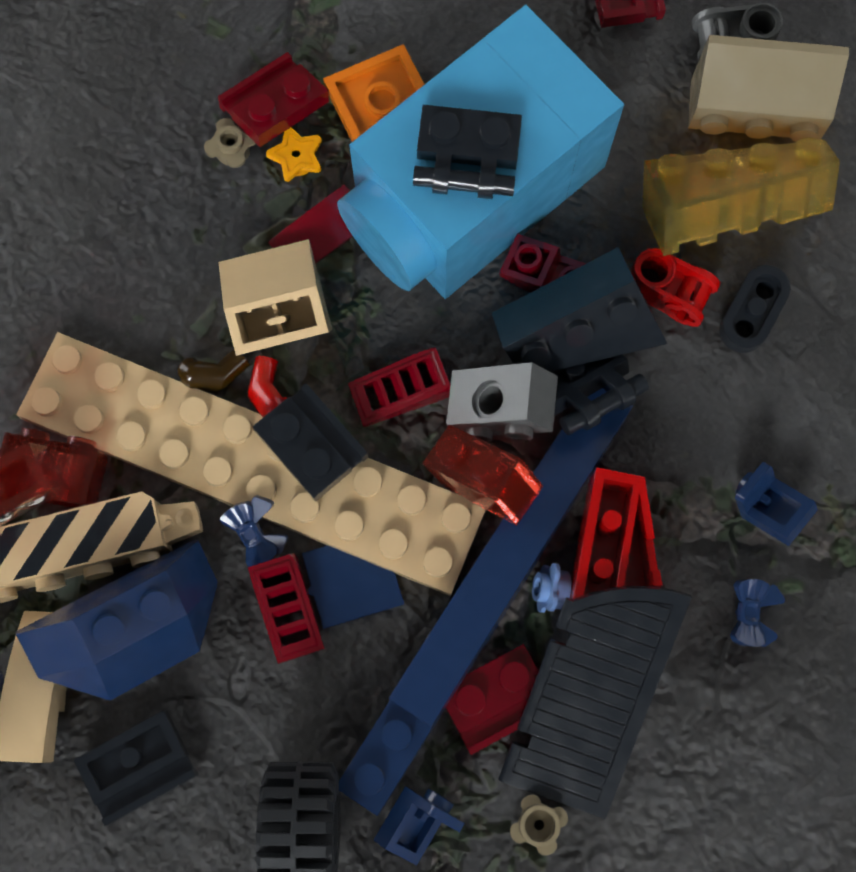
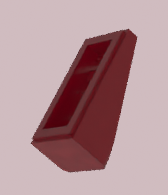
M436 347L413 354L348 383L363 428L447 399L450 395V383ZM426 368L433 382V385L425 388L419 372ZM406 375L410 376L416 392L409 396L401 377ZM389 381L392 382L398 401L391 404L383 383ZM374 387L381 408L374 411L371 408L365 391Z
M292 553L248 567L277 663L281 664L324 650L323 640L297 556ZM290 572L292 580L266 587L265 579ZM296 591L298 599L272 607L270 599ZM302 610L303 619L278 627L276 618ZM308 629L310 638L283 645L281 637Z

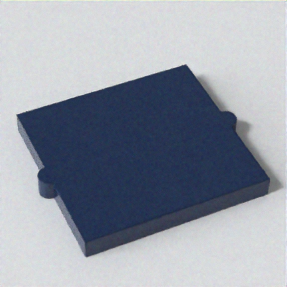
M329 545L302 553L311 584L308 588V593L315 598L323 629L404 605L394 572Z

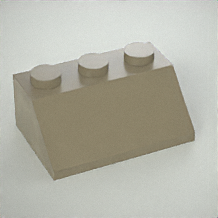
M709 35L691 79L688 128L701 129L702 132L712 135L724 132L745 133L748 137L756 139L778 136L789 137L791 140L801 143L821 140L834 120L849 58V47Z

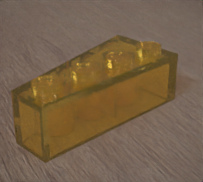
M803 138L796 143L779 145L759 143L751 148L737 150L716 148L708 150L703 154L686 156L666 154L659 159L644 160L642 208L663 256L679 252V244L696 240L699 246L717 242V234L733 229L744 235L758 231L761 223L770 219L776 223L784 224L832 211L840 160L825 139L819 140L816 138Z

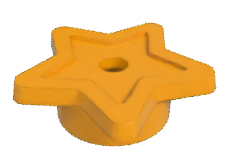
M290 127L284 131L282 143L268 149L266 157L281 164L284 181L286 182L291 181L295 176H303L309 172L319 173L322 169L315 153L322 142V138L319 135L301 137ZM294 151H299L300 155L298 157L292 156V153Z

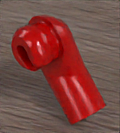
M256 356L248 388V398L258 413L265 417L287 397H281V394L273 385L278 361L266 356Z

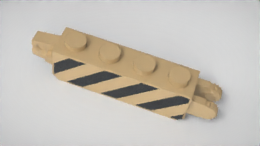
M141 491L1 526L0 603L15 600L18 598L17 591L32 587L36 588V592H46L66 586L65 579L80 575L84 576V580L107 577L114 573L113 567L131 563L132 568H140L160 558V555L173 551L171 545L203 532L198 506L194 501L161 505L154 498Z

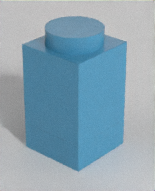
M525 4L349 144L355 187L338 200L339 213L362 250L394 284L403 290L410 291L426 278L440 295L447 299L511 246L517 234L524 235L605 168L624 103ZM423 104L522 115L516 169L496 167L495 173L515 176L513 197L493 195V199L477 198L478 193L448 190V194L445 195L432 193V188L413 186L415 165L435 168L436 161L417 159V145ZM451 163V169L480 172L481 166Z

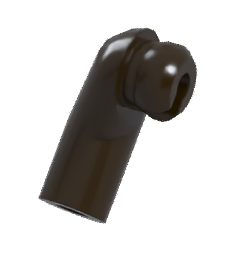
M233 349L217 364L198 361L196 358L191 357L186 358L178 366V376L182 383L189 388L216 393L228 386L250 364L242 354L236 356L235 349Z

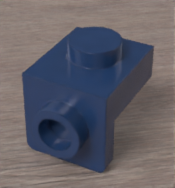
M762 462L754 473H747L741 479L736 489L735 500L741 517L787 546H790L818 511L814 500L776 479L773 467L765 462Z
M405 786L375 836L374 841L384 849L417 866L441 823L459 833L465 823L450 813L454 804L440 794L428 788L424 796Z

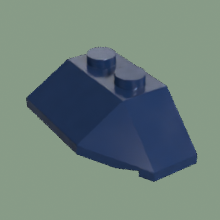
M195 539L16 631L15 634L38 678L111 701L200 652L218 582L199 541Z

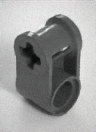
M762 2L727 8L712 7L700 11L691 20L692 28L698 33L700 50L697 53L698 61L709 35L776 41L783 25L781 12L774 5ZM752 30H760L765 35L754 33Z

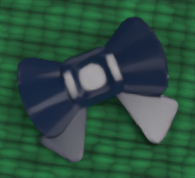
M259 495L254 496L252 502L244 501L235 504L220 517V522L236 531L246 547V565L248 567L272 560L276 554H281L284 551L288 541L287 534H265L258 521L274 506V501Z
M759 579L737 580L734 583V590L739 600L738 608L735 611L738 622L731 631L730 638L739 645L766 647L778 637L776 632L760 622V607L783 604L785 598L776 585H769Z

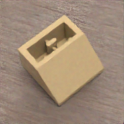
M309 239L218 262L223 308L236 356L328 333L332 330Z

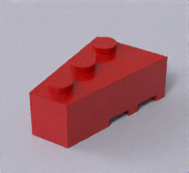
M598 467L595 468L590 476L571 578V599L613 587H661L663 585L661 572L657 566L653 541L655 535L645 477Z

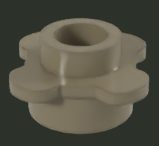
M220 119L216 123L217 131L212 139L205 142L204 150L209 157H217L225 165L232 168L241 167L250 155V147L256 143L238 126L234 125L232 119ZM234 140L235 143L232 146H228L227 141Z
M528 795L521 801L522 812L518 822L513 823L510 827L511 838L516 843L527 842L537 847L541 855H551L557 849L556 839L559 836L560 829L566 826L568 815L562 807L551 808L542 804L538 796ZM541 820L544 826L541 830L535 829V821Z

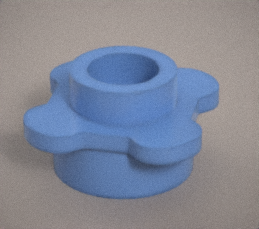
M552 563L551 566L543 565L540 572H537L534 577L532 597L534 601H537V610L540 613H545L546 609L550 612H554L555 609H562L566 597L570 598L572 586L570 573L560 570L558 563Z

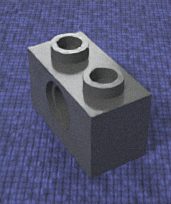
M532 362L452 370L446 425L465 433L464 439L468 441H480L475 439L477 437L487 443L492 442L493 436L504 435L506 438L514 440L533 439V433L553 432L558 376Z

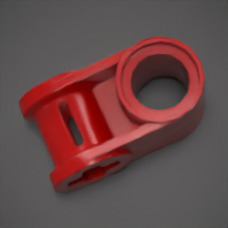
M649 248L641 252L630 269L650 306L666 313L675 321L691 327H698L702 324L704 320L702 311L710 295L718 292L721 284L719 279L711 272L693 266L659 248ZM648 268L654 270L658 274L660 282L654 283L645 279L641 269Z

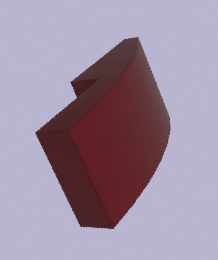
M344 184L296 219L268 243L272 248L309 239L315 264H318L331 252L340 248L353 237L345 225L337 206L338 200L346 195L350 189Z
M517 234L499 274L505 280L531 293L586 263L562 256L557 246Z

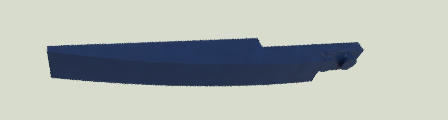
M602 388L587 398L592 401L606 393V391ZM633 405L624 410L616 408L602 416L601 423L588 431L582 428L570 436L563 429L560 431L388 698L390 701L339 780L340 792L376 816L380 815L479 653L490 640L628 417Z

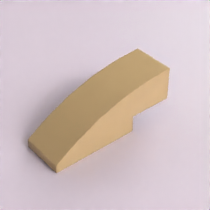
M24 611L18 630L53 612ZM17 636L15 637L0 699V761L54 762L59 711L64 712L67 687L37 677Z

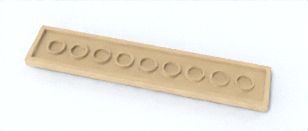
M57 332L16 414L24 421L230 506L244 501L252 502V498L256 495L274 501V506L262 519L380 566L448 596L452 595L487 509L486 505L370 458H367L364 462L361 461L352 469L351 473L315 502L254 432L252 426L263 418L261 414L200 389L189 388L180 381Z

